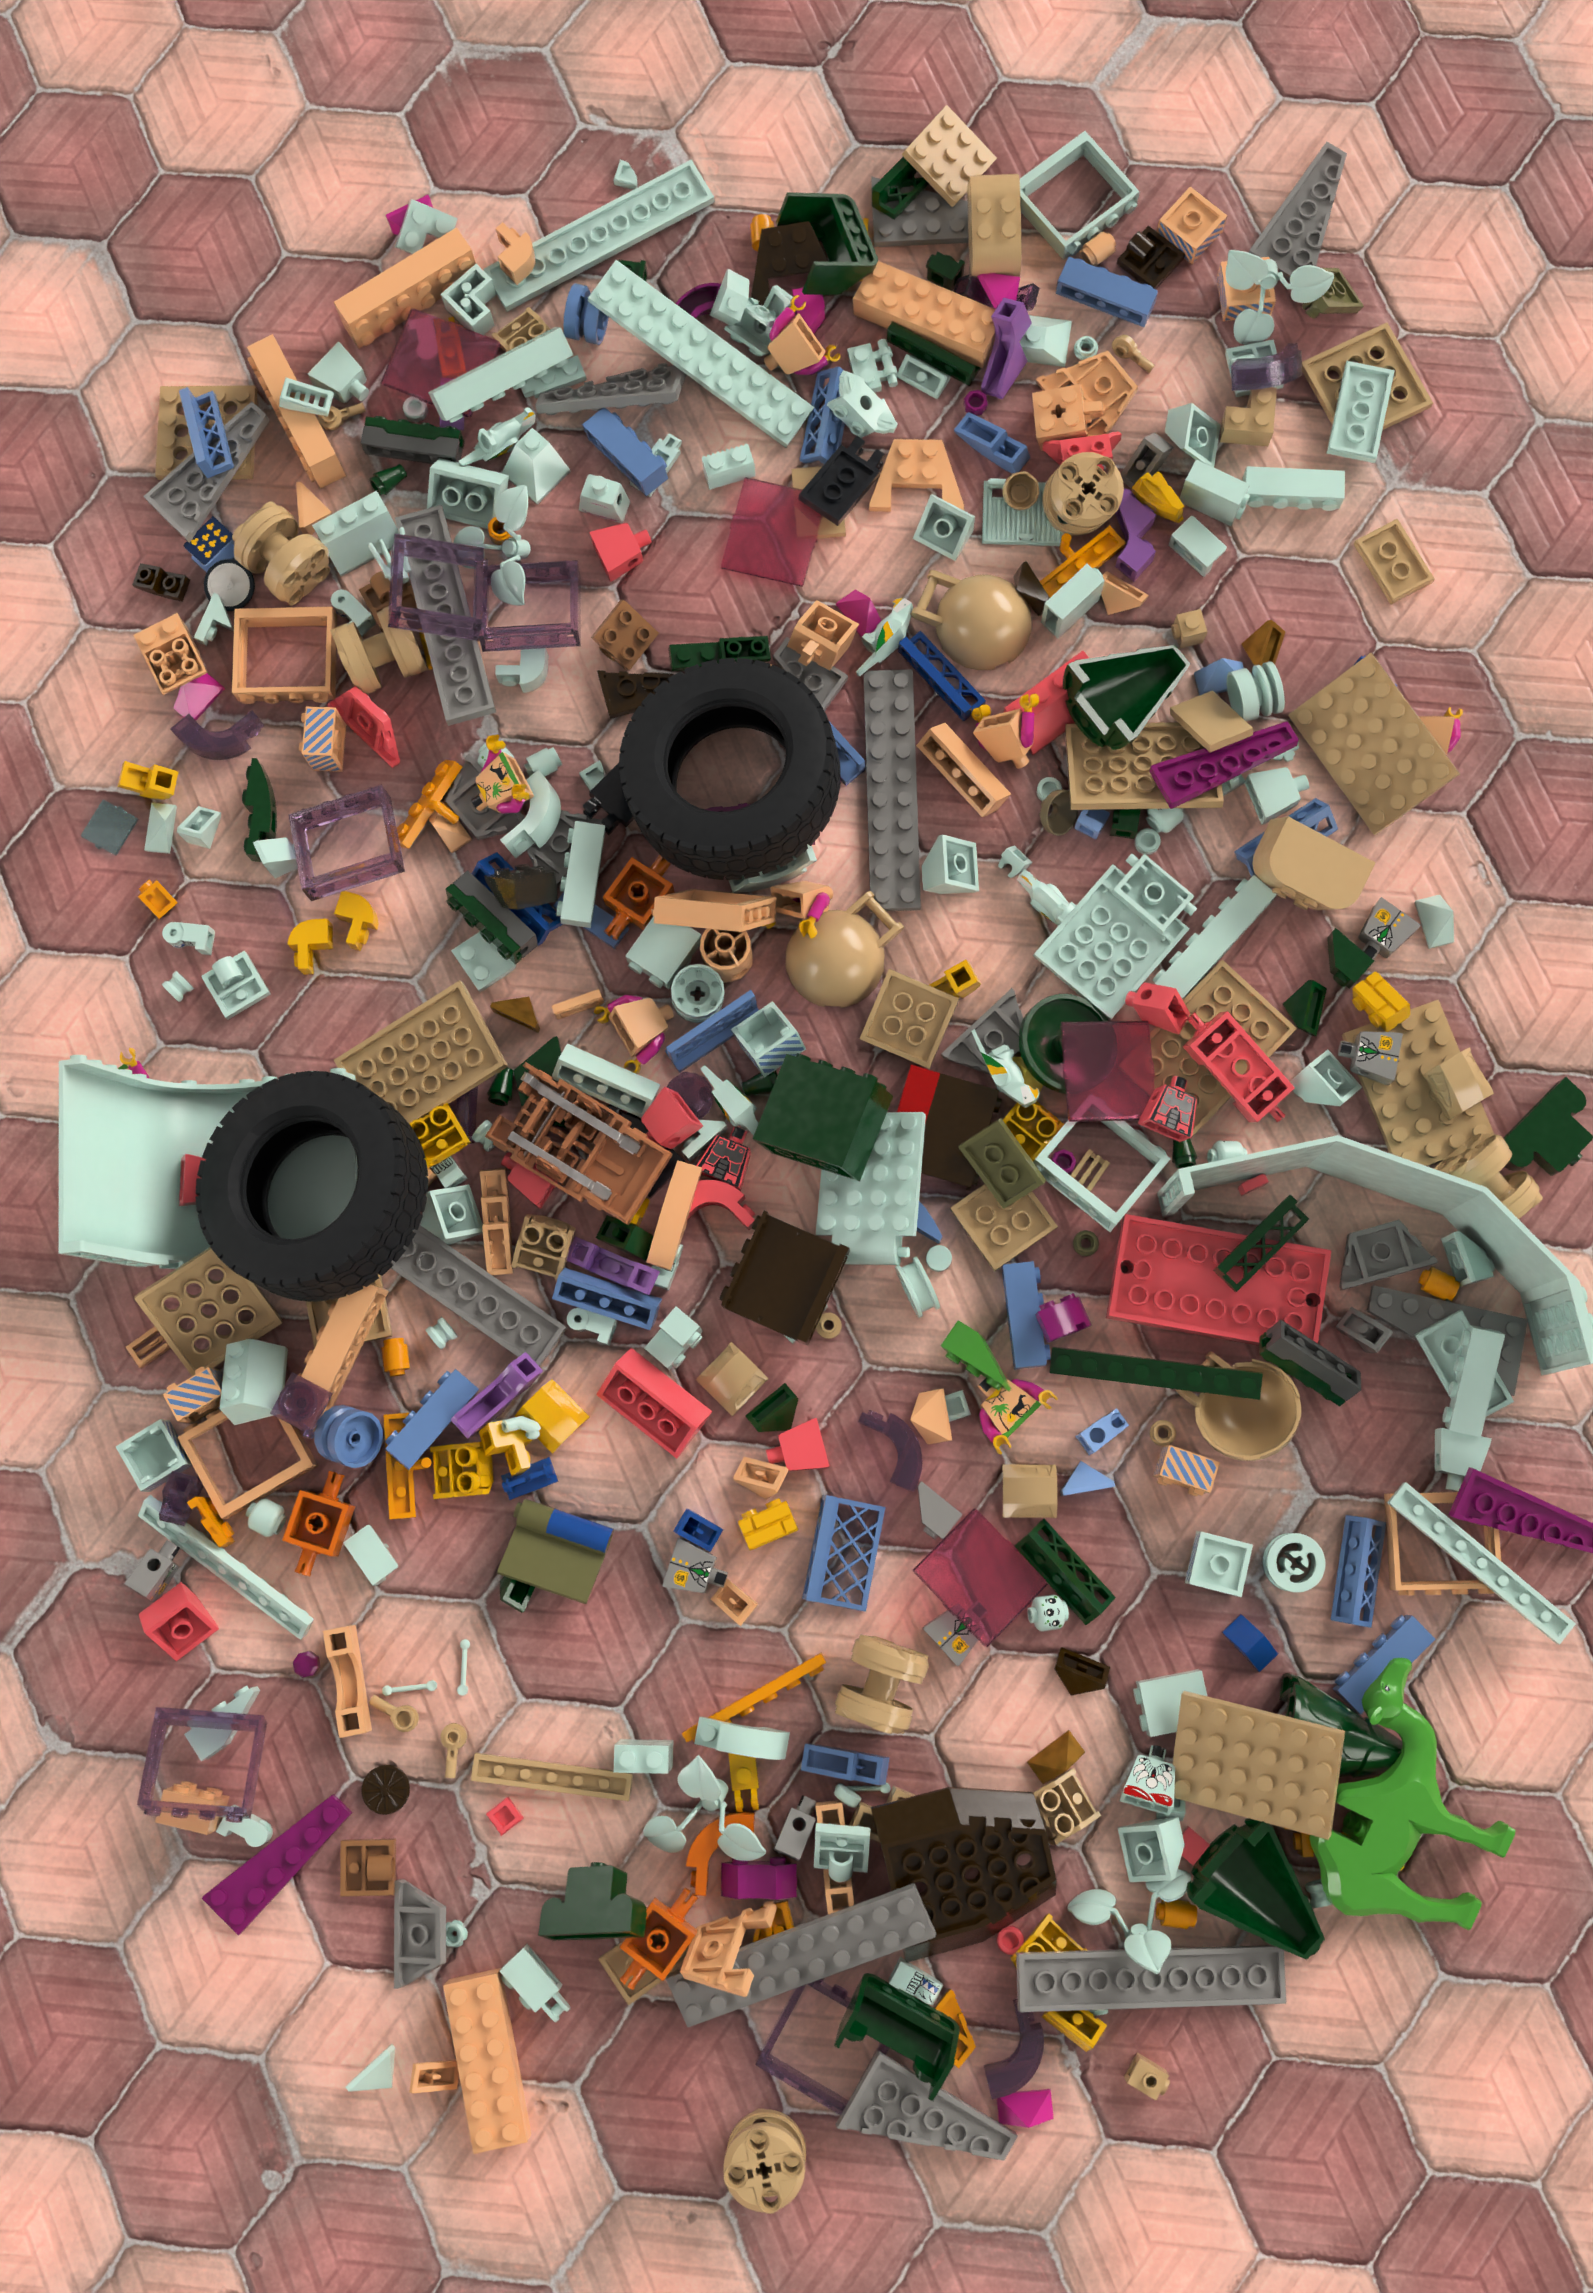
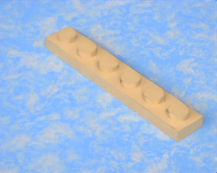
M483 1753L474 1754L471 1781L622 1801L630 1800L633 1773H614V1770Z

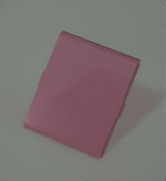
M411 309L380 383L433 405L434 403L428 392L496 358L501 344L495 339L466 329L454 322H448L417 309ZM469 409L462 414L465 417L471 418L473 412Z
M745 477L735 515L733 514L730 534L722 559L721 569L803 587L813 549H815L818 541V530L822 515L798 500L802 489Z
M1148 1021L1061 1022L1064 1062L1063 1078L1066 1087L1069 1122L1139 1120L1155 1090L1154 1062H1152Z
M973 1509L913 1569L921 1581L943 1602L947 1610L953 1616L955 1615L985 1647H988L1048 1585L1046 1580L1018 1552L1017 1548L1008 1539H1005L977 1509Z

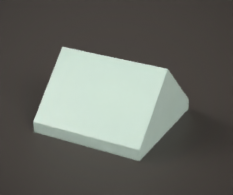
M931 494L913 539L956 561L973 533L975 516Z

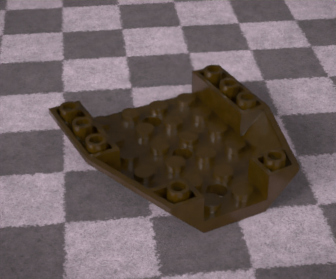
M946 1787L871 1807L891 1891L917 1882H924L926 1884L925 1890L919 1893L936 1931V1936L903 1949L906 1963L984 1942L1056 1895L1057 1880L1046 1829L1033 1792ZM1021 1854H1029L1031 1856L1029 1863L1023 1866L1017 1864L1018 1857ZM977 1868L978 1875L974 1879L969 1880L964 1877L966 1870Z

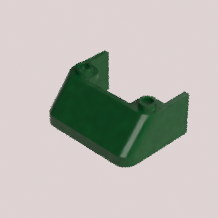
M787 192L777 217L776 225L783 226L809 221L818 241H822L829 262L814 261L802 290L803 295H839L874 271L878 263V257L858 207L850 196L845 194Z
M865 1973L841 2020L834 2046L839 2048L844 2038L855 2042L862 2041L868 2035L912 2060L916 2077L924 2083L931 2084L928 2099L934 2101L954 2066L960 2027L955 2020L903 1990L897 1989L878 1976Z

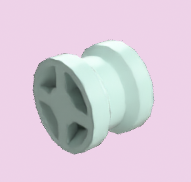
M177 971L172 974V978L169 981H165L162 984L178 1002L183 999V995L186 992H191L194 989Z
M485 1120L472 1136V1140L483 1144V1148L487 1152L495 1147L493 1142L485 1137L492 1126L489 1120Z
M443 1317L438 1319L435 1326H429L425 1329L433 1342L441 1350L446 1346V1342L458 1337Z
M1321 1879L1305 1884L1306 1891L1311 1895L1310 1904L1312 1908L1331 1905L1323 1890Z

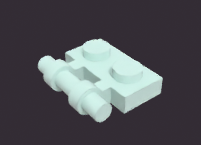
M881 339L877 342L879 347L877 351H872L871 343L847 348L852 373L864 378V382L874 393L882 391L881 382L888 381L889 387L898 385L897 368L893 366L891 358L893 356L892 349L888 346L886 339ZM882 361L884 369L878 371L876 362Z

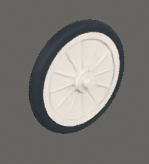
M225 559L216 562L207 571L204 578V591L209 601L213 593H216L222 599L226 611H235V609H242L250 602L255 591V581L252 573L237 560Z

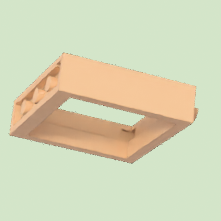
M332 607L235 609L232 693L235 698L243 704H253L255 701H265L270 704H276L279 701L302 703L304 700L325 703L328 700H334L336 698L337 646L330 631L337 627V615ZM327 626L325 686L246 688L248 627Z
M689 889L655 897L654 909H651V912L654 916V923L743 932L776 921L777 897Z
M220 1409L215 1410L206 1416V1421L199 1425L193 1423L183 1429L184 1434L177 1437L221 1519L233 1517L248 1508L252 1502H258L319 1466L298 1427L281 1419L283 1412L278 1414L277 1417L301 1460L227 1504L192 1442L193 1439L228 1419Z
M1458 1492L1420 1494L1430 1503L1440 1504L1454 1503ZM1384 1494L1390 1590H1398L1399 1595H1415L1414 1590H1425V1595H1442L1441 1590L1451 1589L1452 1594H1468V1589H1478V1594L1494 1593L1480 1580L1401 1582L1397 1512L1387 1503L1394 1494ZM1484 1525L1485 1548L1501 1561L1499 1529Z

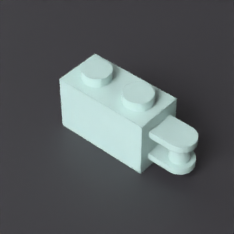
M528 1944L500 1969L503 1983L509 1989L514 1988L519 1993V2000L526 2009H532L536 2013L542 2008L554 2022L560 2019L559 2015L562 2012H568L571 2009L567 2001L558 1992L563 1984ZM551 1997L557 2002L553 2007L547 2003Z

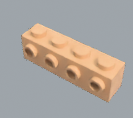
M946 723L930 728L916 745L982 818L997 811L1011 795Z

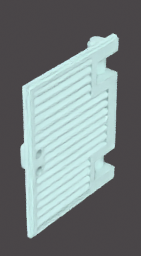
M990 478L988 481H984L982 544L1060 546L1061 537L1065 533L1056 530L1051 525L1043 509L1042 496L1045 482H1038L1040 493L1034 505L1026 510H1015L1005 502L1003 497H992V488L1002 489L1006 479ZM1058 516V520L1060 523L1068 524Z

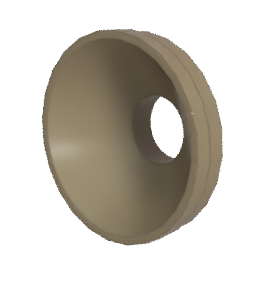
M1055 790L1042 801L1039 816L1043 828L1048 833L1060 836L1066 834L1073 827L1078 810L1070 809L1069 791ZM1052 803L1053 811L1051 815L1048 816L1049 808Z

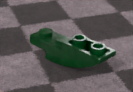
M768 636L719 638L718 642L672 644L668 648L671 672L684 671V669L696 664L701 668V663L716 660L717 664H719V659L734 658L736 662L737 658L752 659L753 662L755 660L762 662L771 660Z
M252 758L251 766H248L246 770L247 789H244L242 794L244 806L252 813L248 817V828L250 831L249 837L245 838L244 852L252 861L262 862L253 842L276 838L277 810L269 777L259 760Z

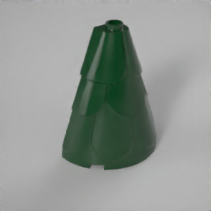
M1176 645L1137 649L1136 652L1116 653L1103 657L1075 660L1067 665L1063 675V689H1067L1069 698L1065 701L1075 724L1089 740L1100 747L1106 745L1111 747V750L1121 749L1138 737L1149 719L1155 715L1163 701L1173 692L1190 666V662Z
M1290 1673L1283 1674L1279 1700L1287 1702L1286 1716L1345 1731L1339 1777L1352 1776L1353 1778L1381 1775L1396 1762L1402 1751L1403 1742L1380 1725H1372L1368 1717H1362L1344 1703L1330 1697L1305 1679Z
M1250 1818L1245 1819V1825L1241 1827L1234 1824L1221 1833L1195 1863L1191 1871L1194 1875L1193 1881L1187 1883L1189 1899L1199 1909L1226 1920L1237 1928L1261 1937L1268 1944L1307 1960L1318 1952L1325 1938L1309 1899L1301 1890L1292 1865L1289 1864L1274 1828L1270 1824L1264 1823V1821L1261 1822Z

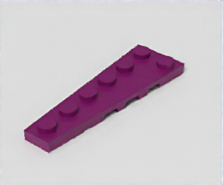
M1288 721L1253 732L1252 736L1213 752L1203 748L1151 765L1149 772L1170 809H1173L1296 747L1299 739Z
M1468 1468L1448 1514L1449 1516L1593 1553V1523L1474 1468Z
M335 1794L331 1795L202 1897V1900L239 1936L353 1812Z

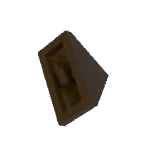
M1026 561L1022 563L1013 576L1016 589L1035 613L1040 616L1043 614L1045 602L1050 597Z
M1061 1647L1054 1669L1072 1696L1105 1689L1110 1666Z

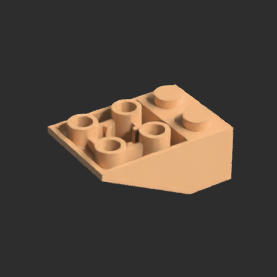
M178 613L133 635L162 695L207 673L197 646Z

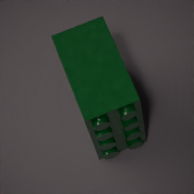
M797 1053L796 1057L786 1054L753 1140L772 1154L860 1181L893 1096L886 1090L887 1086L877 1082L878 1078L873 1075L864 1073L863 1076L856 1075L854 1070L842 1066L841 1069L833 1068L831 1063L819 1060L816 1063L803 1054Z

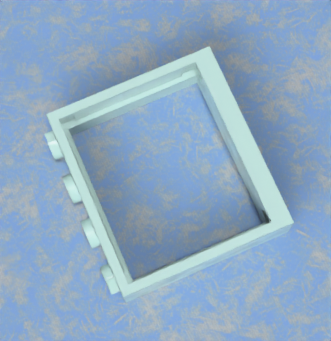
M1086 131L1082 132L1020 178L1021 213L1063 260L1069 255L1073 256L1078 253L1085 243L1107 227H1113L1120 217L1124 214L1132 213L1138 205L1140 191ZM1084 156L1122 200L1068 240H1065L1030 201L1028 196L1080 157Z
M1090 1094L1036 1157L1033 1163L1048 1183L1107 1231L1111 1232L1171 1158L1167 1156L1163 1148L1155 1146L1148 1141L1143 1132L1133 1129L1128 1125L1123 1116L1113 1113L1107 1108L1103 1100ZM1086 1111L1091 1113L1155 1165L1117 1212L1113 1211L1048 1158Z

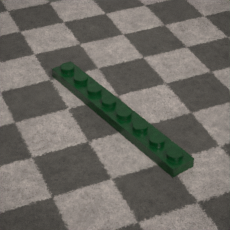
M1054 1346L1052 1347L1050 1373L1256 1400H1260L1263 1378L1262 1372Z

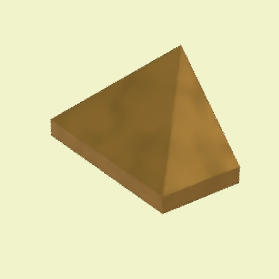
M1267 620L1241 645L1254 665H1261L1262 667L1265 662H1273L1275 665L1285 631L1273 620Z
M529 996L491 1003L490 1008L494 1013L539 1033L540 1026Z
M1068 1730L1029 1759L1027 1763L1041 1783L1045 1784L1066 1772L1085 1751L1070 1730Z

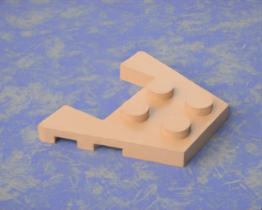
M1109 351L1079 361V364L1065 369L1063 367L1058 369L1055 373L1048 376L1042 375L1036 379V383L1043 391L1065 387L1068 384H1081L1084 400H1089L1090 402L1102 401L1104 416L1099 417L1098 420L1087 427L1088 436L1108 434L1138 391V386Z
M894 439L870 500L869 511L891 512V488L942 489V499L964 510V503L943 441Z
M767 1901L764 1903L763 1908L753 1911L752 1907L742 1910L741 1915L729 1919L728 1916L697 1926L696 1929L698 1931L689 1945L680 1970L684 1979L747 1997L754 1975L749 1968L733 1969V1965L747 1929L771 1928L777 1910L775 1903Z

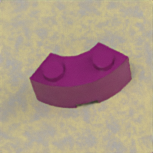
M706 283L698 285L681 296L676 305L695 319L705 314H710L721 284Z
M1074 1293L1061 1298V1303L1056 1305L1054 1300L1039 1306L1041 1311H1038L1035 1316L1047 1343L1092 1326L1080 1297H1075Z
M770 1857V1861H741L732 1858V1862L721 1863V1896L734 1899L761 1898L773 1900L797 1897V1864L786 1862L785 1857Z

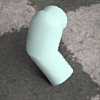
M518 1416L502 1420L501 1422L502 1430L505 1433L521 1429L526 1431L525 1435L529 1439H537L540 1436L539 1430L541 1427L539 1423L527 1417Z

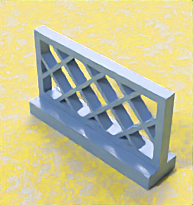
M749 990L666 1047L665 1053L679 1073L734 1037L731 1029L759 1011L756 997L752 990Z
M822 1495L802 1599L866 1612L886 1507ZM839 1503L849 1505L855 1514L843 1523L837 1515ZM855 1507H860L863 1509L857 1512ZM868 1509L878 1511L876 1523L870 1527H867L860 1517ZM857 1518L864 1531L852 1538L845 1525ZM836 1520H837V1522L839 1523V1526H837L836 1528H834V1527H835V1522H836ZM842 1528L850 1541L837 1549L832 1541V1537L836 1531ZM875 1528L873 1536L870 1531ZM867 1533L872 1540L871 1549L862 1553L855 1541ZM852 1544L859 1557L847 1564L840 1551ZM831 1546H832V1548L834 1549V1552H832L831 1554H829V1553H830V1548H831ZM837 1554L845 1567L832 1575L827 1567V1563L830 1558ZM870 1554L868 1562L865 1557ZM862 1559L867 1566L866 1575L858 1580L850 1567ZM847 1570L854 1583L842 1590L835 1578ZM825 1573H827L829 1576V1578H827L826 1580H824ZM832 1580L839 1593L831 1599L821 1597L823 1586ZM865 1580L863 1588L860 1583ZM855 1586H858L862 1592L860 1605L850 1603L845 1595ZM842 1596L845 1602L838 1601L837 1599Z

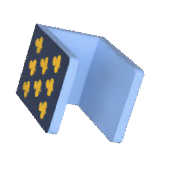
M214 516L197 531L190 543L185 542L183 545L192 554L191 558L206 573L216 562L235 558L233 534Z

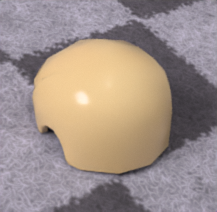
M1026 471L1013 473L1005 480L1002 487V495L1005 502L1015 510L1029 509L1036 503L1040 493L1037 479Z

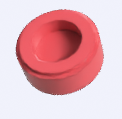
M1009 1925L997 1933L998 1947L1005 1954L1013 1955L1024 1943L1022 1932L1013 1925Z

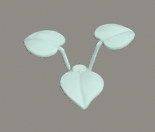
M1229 250L1225 271L1226 281L1229 286L1238 290H1246L1255 283L1256 285L1260 284L1261 288L1258 311L1245 309L1235 319L1233 329L1236 341L1240 344L1248 345L1262 342L1272 334L1274 320L1269 314H1262L1265 290L1273 288L1278 283V280L1282 282L1286 289H1292V300L1299 303H1309L1326 293L1333 282L1334 273L1325 271L1317 266L1305 265L1298 267L1292 272L1290 283H1288L1283 277V273L1278 272L1277 263L1274 260H1263L1248 252Z
M520 485L501 492L496 499L494 507L497 520L504 523V530L513 538L505 540L502 545L483 544L485 538L483 530L475 526H468L457 533L453 542V548L458 562L463 567L470 569L477 568L483 562L484 549L502 550L510 559L500 563V569L492 573V591L501 601L521 606L525 605V573L522 566L515 561L526 559L529 556L530 544L528 541L521 539V535H517L514 532L523 527L528 511L527 486Z
M699 1755L684 1767L678 1775L680 1788L692 1798L700 1797L696 1807L677 1827L670 1817L656 1816L650 1819L643 1829L644 1836L653 1845L663 1851L676 1853L681 1851L686 1844V1837L680 1831L686 1827L703 1806L708 1811L720 1809L719 1832L722 1835L717 1843L726 1855L736 1860L751 1861L764 1856L767 1852L762 1847L757 1836L746 1826L733 1823L729 1824L726 1828L724 1827L725 1808L727 1806L724 1799L729 1788L724 1781L716 1779L711 1769Z
M1178 1869L1173 1880L1146 1881V1888L1153 1892L1147 1926L1138 1923L1128 1930L1118 1910L1113 1908L1116 1904L1115 1896L1101 1889L1082 1892L1068 1904L1067 1909L1079 1921L1089 1925L1104 1923L1113 1914L1124 1931L1126 1938L1124 1949L1127 1955L1145 1969L1159 1974L1162 1964L1171 1951V1940L1166 1934L1152 1930L1156 1899L1160 1897L1166 1902H1172L1181 1898L1187 1892V1883L1192 1881L1191 1874L1185 1870Z

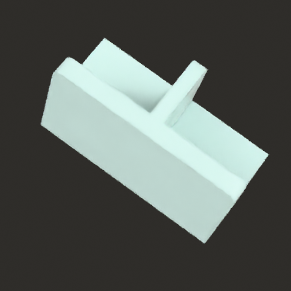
M1190 516L1171 535L1168 544L1203 577L1211 571L1213 563L1227 549V546L1194 516Z
M366 1525L343 1542L372 1586L382 1583L386 1580L385 1577L398 1568L397 1562L387 1549L389 1546L381 1541L371 1525Z

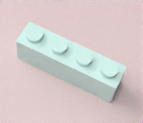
M1247 466L1242 481L1250 484L1246 493L1250 495V498L1246 505L1254 508L1273 506L1277 509L1298 507L1301 510L1322 508L1325 511L1340 509L1345 498V471Z
M575 821L574 828H569L568 843H572L571 852H566L564 867H567L568 871L567 877L562 876L560 891L564 892L563 901H558L556 916H561V924L591 928L605 838V825Z
M570 1044L565 1046L552 1074L554 1080L562 1079L581 1092L642 1118L654 1101L660 1087L659 1083Z
M1469 1324L1467 1330H1463L1460 1340L1463 1350L1461 1356H1457L1454 1370L1457 1371L1456 1380L1451 1381L1448 1395L1451 1397L1449 1407H1445L1442 1418L1443 1422H1446L1445 1427L1447 1429L1481 1437L1505 1334L1502 1332Z

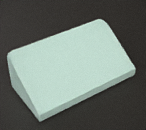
M906 354L898 370L897 378L938 399L951 376L911 354Z

